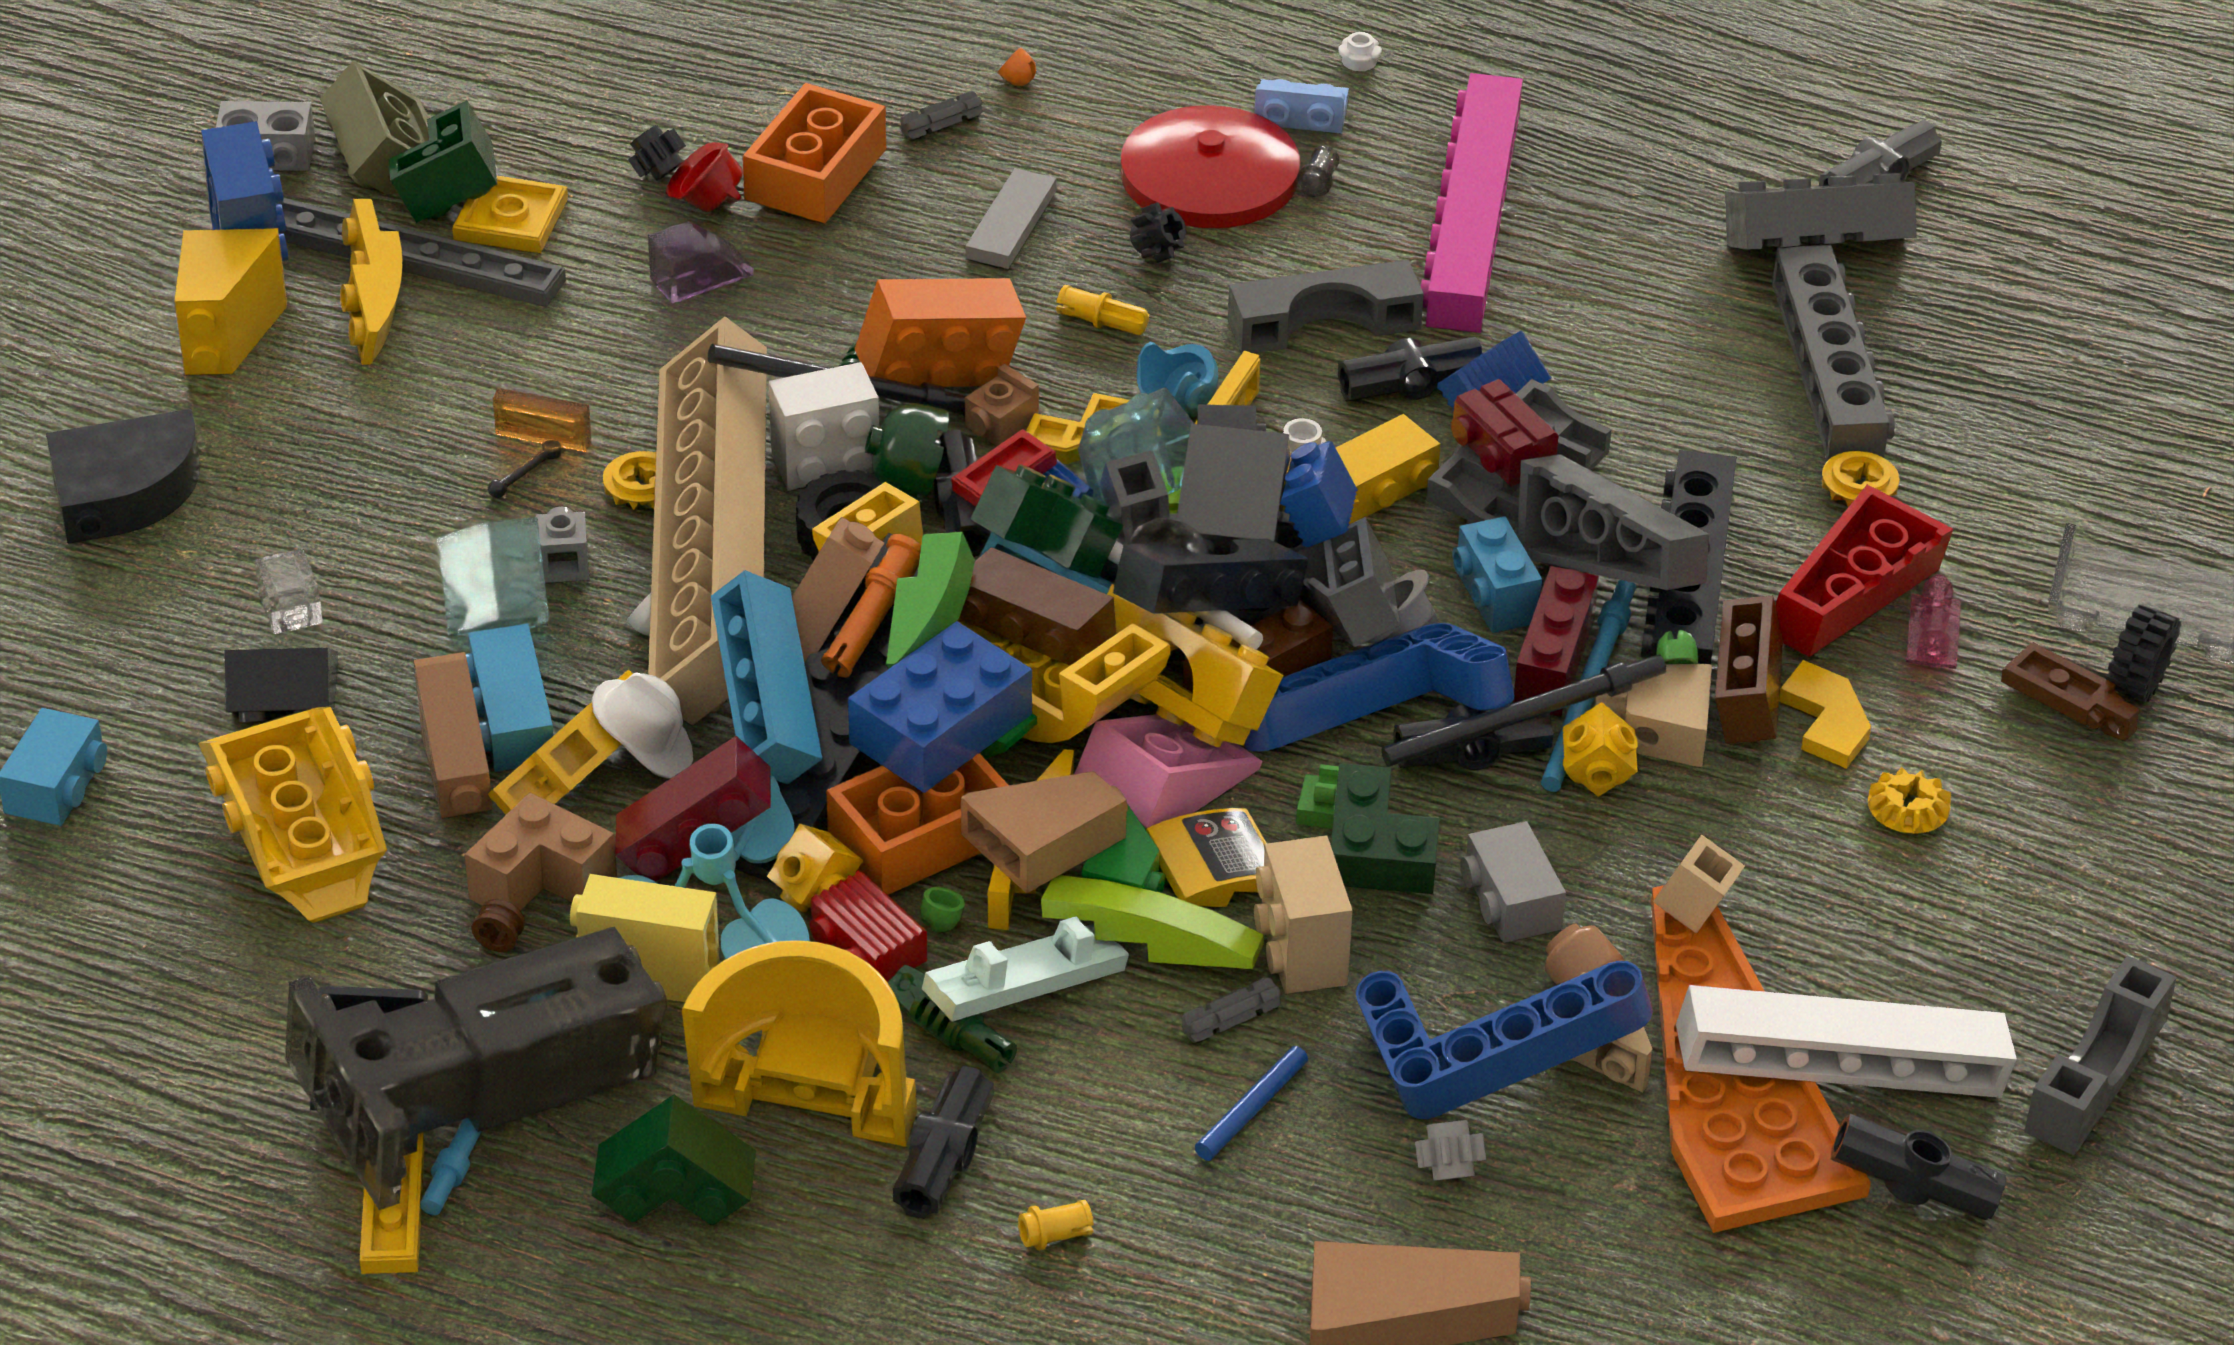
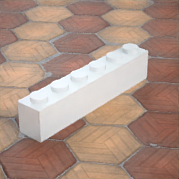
M1689 985L1676 1022L1686 1071L2001 1098L2017 1060L2005 1013Z

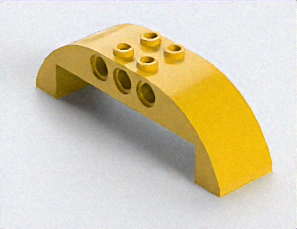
M884 482L812 529L813 539L818 551L823 547L841 516L850 522L863 524L881 541L884 540L888 533L908 536L922 544L923 528L920 502ZM958 619L959 623L1032 669V714L1037 716V725L1022 738L1035 742L1055 743L1074 737L1155 681L1165 668L1170 656L1169 643L1132 623L1069 666Z

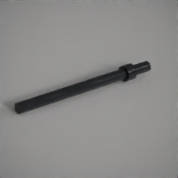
M711 344L708 350L709 363L782 378L830 369V367L718 344ZM869 376L880 398L910 404L930 405L949 412L965 415L966 395L946 392L943 386L926 382L917 386Z
M1660 654L1628 665L1618 662L1601 668L1599 675L1382 747V757L1385 764L1390 767L1606 693L1608 696L1613 697L1631 691L1633 684L1665 674L1666 664Z

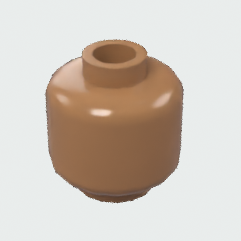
M1577 923L1572 924L1559 932L1545 949V952L1548 954L1545 962V971L1556 985L1608 963L1624 961L1621 953L1593 925L1579 927Z

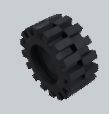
M2139 604L2138 608L2136 607L2133 610L2132 616H2129L2126 621L2125 630L2120 633L2118 638L2120 641L2118 646L2114 648L2112 653L2114 657L2108 667L2109 673L2106 676V680L2116 684L2115 691L2143 702L2151 700L2152 694L2155 695L2158 690L2159 683H2162L2165 677L2164 672L2171 663V655L2175 652L2177 646L2175 642L2180 635V618L2143 604Z

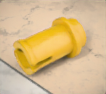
M1079 1200L1076 1203L1040 1210L1038 1206H1030L1027 1213L1020 1214L1018 1217L1019 1233L1024 1246H1034L1039 1251L1045 1250L1047 1243L1093 1234V1228L1091 1227L1094 1225L1093 1216L1086 1200Z

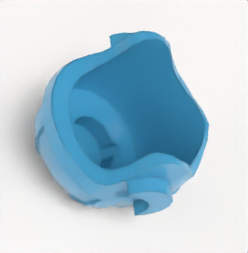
M1154 342L1145 344L1140 351L1137 362V383L1142 400L1154 414L1166 420L1179 421L1197 416L1198 404L1207 405L1217 391L1218 366L1210 351L1204 346L1197 344H1186L1170 350H1162Z

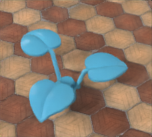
M771 776V808L732 833L719 824H706L700 826L692 833L690 837L691 858L682 860V871L675 884L676 887L685 888L691 874L695 873L700 880L707 884L718 885L724 882L727 885L735 909L741 918L730 922L722 931L721 952L725 960L739 952L762 944L779 941H810L807 926L794 907L784 901L771 898L761 901L749 912L736 883L734 873L735 861L740 856L751 863L757 864L772 861L777 858L780 849L789 842L794 833L795 827L792 814L782 797L774 776ZM628 875L619 877L622 879L656 883L655 881L641 875Z

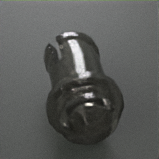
M1323 145L1315 148L1309 163L1303 166L1298 173L1297 181L1299 187L1309 197L1323 196L1329 192L1333 185L1332 175L1339 165L1340 157L1335 151L1331 159H1328V155L1332 150L1330 146Z

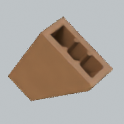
M842 516L792 596L804 663L810 654L818 653L884 545V542L876 538L869 528L857 522H850Z
M465 652L414 660L421 734L441 818L493 810L492 799L488 795L491 791L489 769Z
M1094 771L969 792L961 797V835L1024 892L1029 893L1125 839L1128 805L1122 792L1117 787L1110 786Z

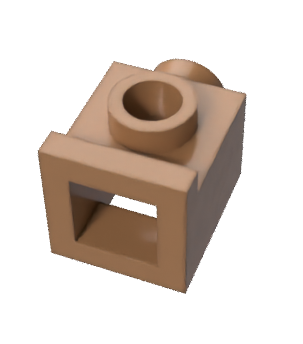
M1006 364L998 368V376L965 397V427L995 446L1000 445L1020 430H1027L1034 413L1039 414V384Z

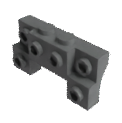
M1531 379L1516 393L1522 401L1559 434L1557 455L1561 454L1592 470L1609 453L1612 429L1574 411L1559 398L1551 387ZM1459 444L1452 456L1428 478L1426 501L1466 519L1467 524L1506 516L1518 537L1519 498L1516 497L1520 494V483L1510 487L1496 472L1489 473L1483 467L1480 457L1468 445L1462 446Z

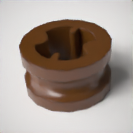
M492 899L483 904L471 929L473 936L482 946L496 952H508L514 948L518 936L521 935L526 926L524 915L515 905L504 900Z

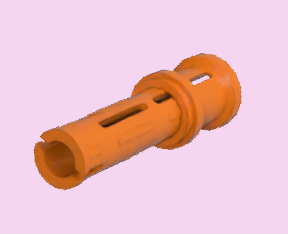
M893 534L886 543L888 551L879 565L870 568L866 574L865 585L867 589L830 648L821 658L822 664L830 672L834 673L837 666L840 665L841 668L838 676L845 678L850 676L856 662L894 604L897 578L913 577L919 567L921 544L914 539L902 534Z

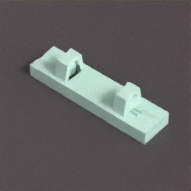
M1072 917L1060 921L1053 936L998 951L990 941L974 945L968 960L926 972L922 990L951 1021H956L1125 971L1129 953L1115 941L1095 940L1094 924L1084 926L1078 917Z

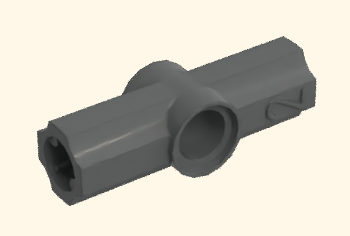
M1926 120L1914 123L1883 141L1876 136L1866 137L1857 145L1850 159L1820 174L1819 186H1828V177L1856 176V184L1873 183V174L1900 173V182L1905 181L1911 169L1940 154L1942 141L1936 133L1935 126Z

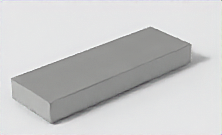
M1014 168L966 244V259L1009 269L1057 191V178Z

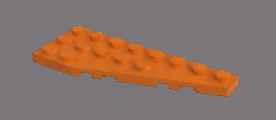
M1664 885L1654 887L1651 897V912L1671 1153L1712 1232H1720L1868 1197L1871 1181L1866 1173L1830 1160L1831 1149L1840 1125L1816 1082L1685 1070L1676 1022L1689 985L1763 992L1765 990L1718 906H1716L1698 932L1695 933L1653 902Z

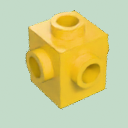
M1599 703L1563 726L1564 769L1572 781L1577 784L1582 783L1596 796L1599 797L1616 785L1625 783L1632 775L1638 772L1636 753L1638 742L1635 736V729L1604 703Z
M799 824L789 842L778 852L776 862L767 877L783 890L780 894V898L799 911L807 912L809 907H811V899L815 894L820 895L823 889L829 890L832 884L837 886L840 880L845 881L849 875L854 876L863 859L829 832Z

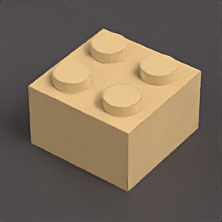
M1328 836L1265 844L1264 866L1256 868V883L1262 904L1254 905V920L1256 930L1266 935L1268 939L1266 943V957L1270 973L1279 974L1285 994L1348 985L1353 910Z

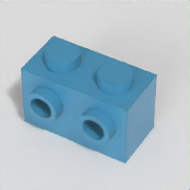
M1506 516L1459 526L1458 547L1453 548L1452 552L1454 568L1491 633L1530 625L1541 595L1542 578Z

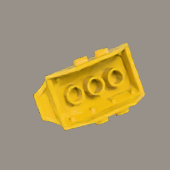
M316 707L198 743L208 764L205 771L211 792L214 797L222 795L225 803H222V808L227 826L231 833L240 832L267 889L279 894L291 903L312 923L363 908L367 904L374 870L378 861L387 851L370 794V791L374 790L370 768L365 760L357 761L355 757L356 745L352 732L347 724L339 725L331 707Z

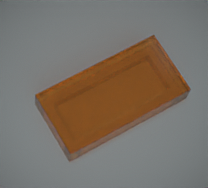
M498 388L493 396L496 435L542 444L547 440H555L563 448L584 452L589 448L592 437L588 404Z

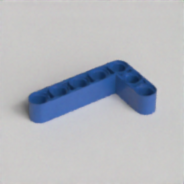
M1435 623L1416 628L1287 675L1282 678L1258 731L1251 729L1244 746L1250 751H1267L1279 748L1433 690L1477 710H1491L1510 704L1515 697L1506 649L1455 625Z
M1629 961L1608 963L1433 1039H1429L1408 992L1397 974L1390 971L1373 972L1364 977L1356 989V998L1399 1098L1408 1114L1417 1119L1437 1117L1638 1031L1646 1026L1653 1013L1641 970Z

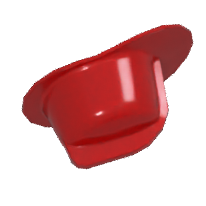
M707 143L692 153L678 167L667 185L666 194L670 198L683 199L702 211L711 212L724 201L735 203L741 199V195L736 187L743 176V170L728 151L729 145L727 143Z

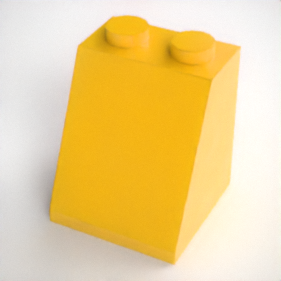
M278 228L183 230L175 293V308L185 375L233 374L287 308Z

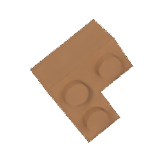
M532 793L526 795L465 853L469 899L482 906L488 900L499 899L515 905L521 911L543 888L572 902L576 894H583L590 874L617 878L614 833Z

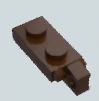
M2034 642L2030 643L2002 669V683L2085 726L2088 725L2089 728L2098 729L2100 727L2104 734L2122 741H2126L2137 730L2140 709L2125 702L2115 692L2116 684Z

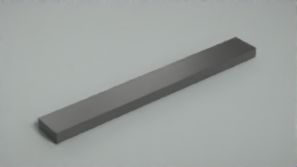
M284 198L283 202L277 203L282 205L286 224V231L279 232V234L284 233L287 243L347 258L351 257V247L345 246L342 239L343 219L350 218V214ZM378 221L380 231L399 232L403 272L543 307L549 305L566 281L565 268Z

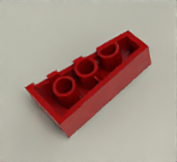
M1867 484L1779 592L1775 606L1783 643L1808 657L1812 656L1940 569L1954 529Z

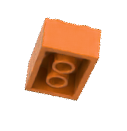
M805 83L743 155L744 199L769 208L805 217L809 220L826 223L886 151V106Z
M1010 278L877 279L855 351L869 376L920 386L923 382L943 387L983 386L998 376V368L1003 364L1010 365L1026 320V315Z
M980 753L925 793L886 767L880 766L826 790L828 832L863 859L858 870L862 871L889 895L981 854L977 848L961 835V797L969 792L1009 785Z

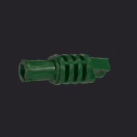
M905 964L888 981L899 1003V1007L914 1023L932 1034L950 1049L958 1051L967 1050L988 1065L995 1073H1001L1007 1068L1004 1063L999 1061L1000 1057L1010 1064L1014 1060L1017 1053V1045L1012 1041H1008L986 1025L982 1013L951 1021L922 990L924 973Z

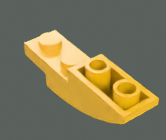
M353 199L350 218H344L342 223L343 243L345 246H350L352 252L348 284H342L340 303L342 311L349 312L350 344L357 346L361 364L371 365L388 337L401 285L402 248L398 231H380L372 199Z
M628 669L618 679L625 681L633 673ZM591 702L490 791L488 795L505 814L510 812L529 793L556 804L622 744L600 725L593 713Z

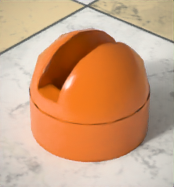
M1020 47L1003 64L998 74L1014 86H1024L1034 79L1037 69L1033 58Z

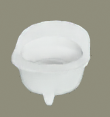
M633 673L625 681L620 679L604 681L595 689L591 700L593 713L598 722L642 765L655 775L671 779L691 766L693 761L692 745L685 729L682 727L683 719L680 701L675 691L665 681L653 675Z

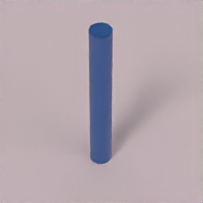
M1292 1046L1195 1144L1196 1153L1206 1161L1212 1160L1308 1062L1306 1052L1298 1046Z

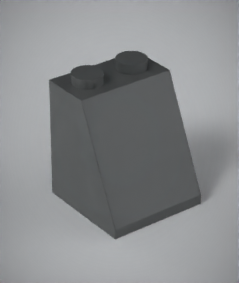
M1191 423L1175 526V540L1178 549L1202 554L1228 555L1232 540L1270 539L1279 543L1285 506L1281 505L1280 501L1286 481L1285 476L1290 466L1289 434Z

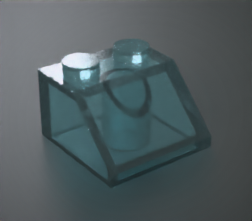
M1166 387L1149 394H1138L1123 405L1110 410H1099L1087 419L1078 452L1087 485L1093 489V498L1106 504L1099 485L1105 462L1149 450L1154 452L1168 494L1181 489L1190 426L1194 422Z
M538 517L485 522L437 537L448 636L466 635L469 632L529 624V628L548 626L549 614Z

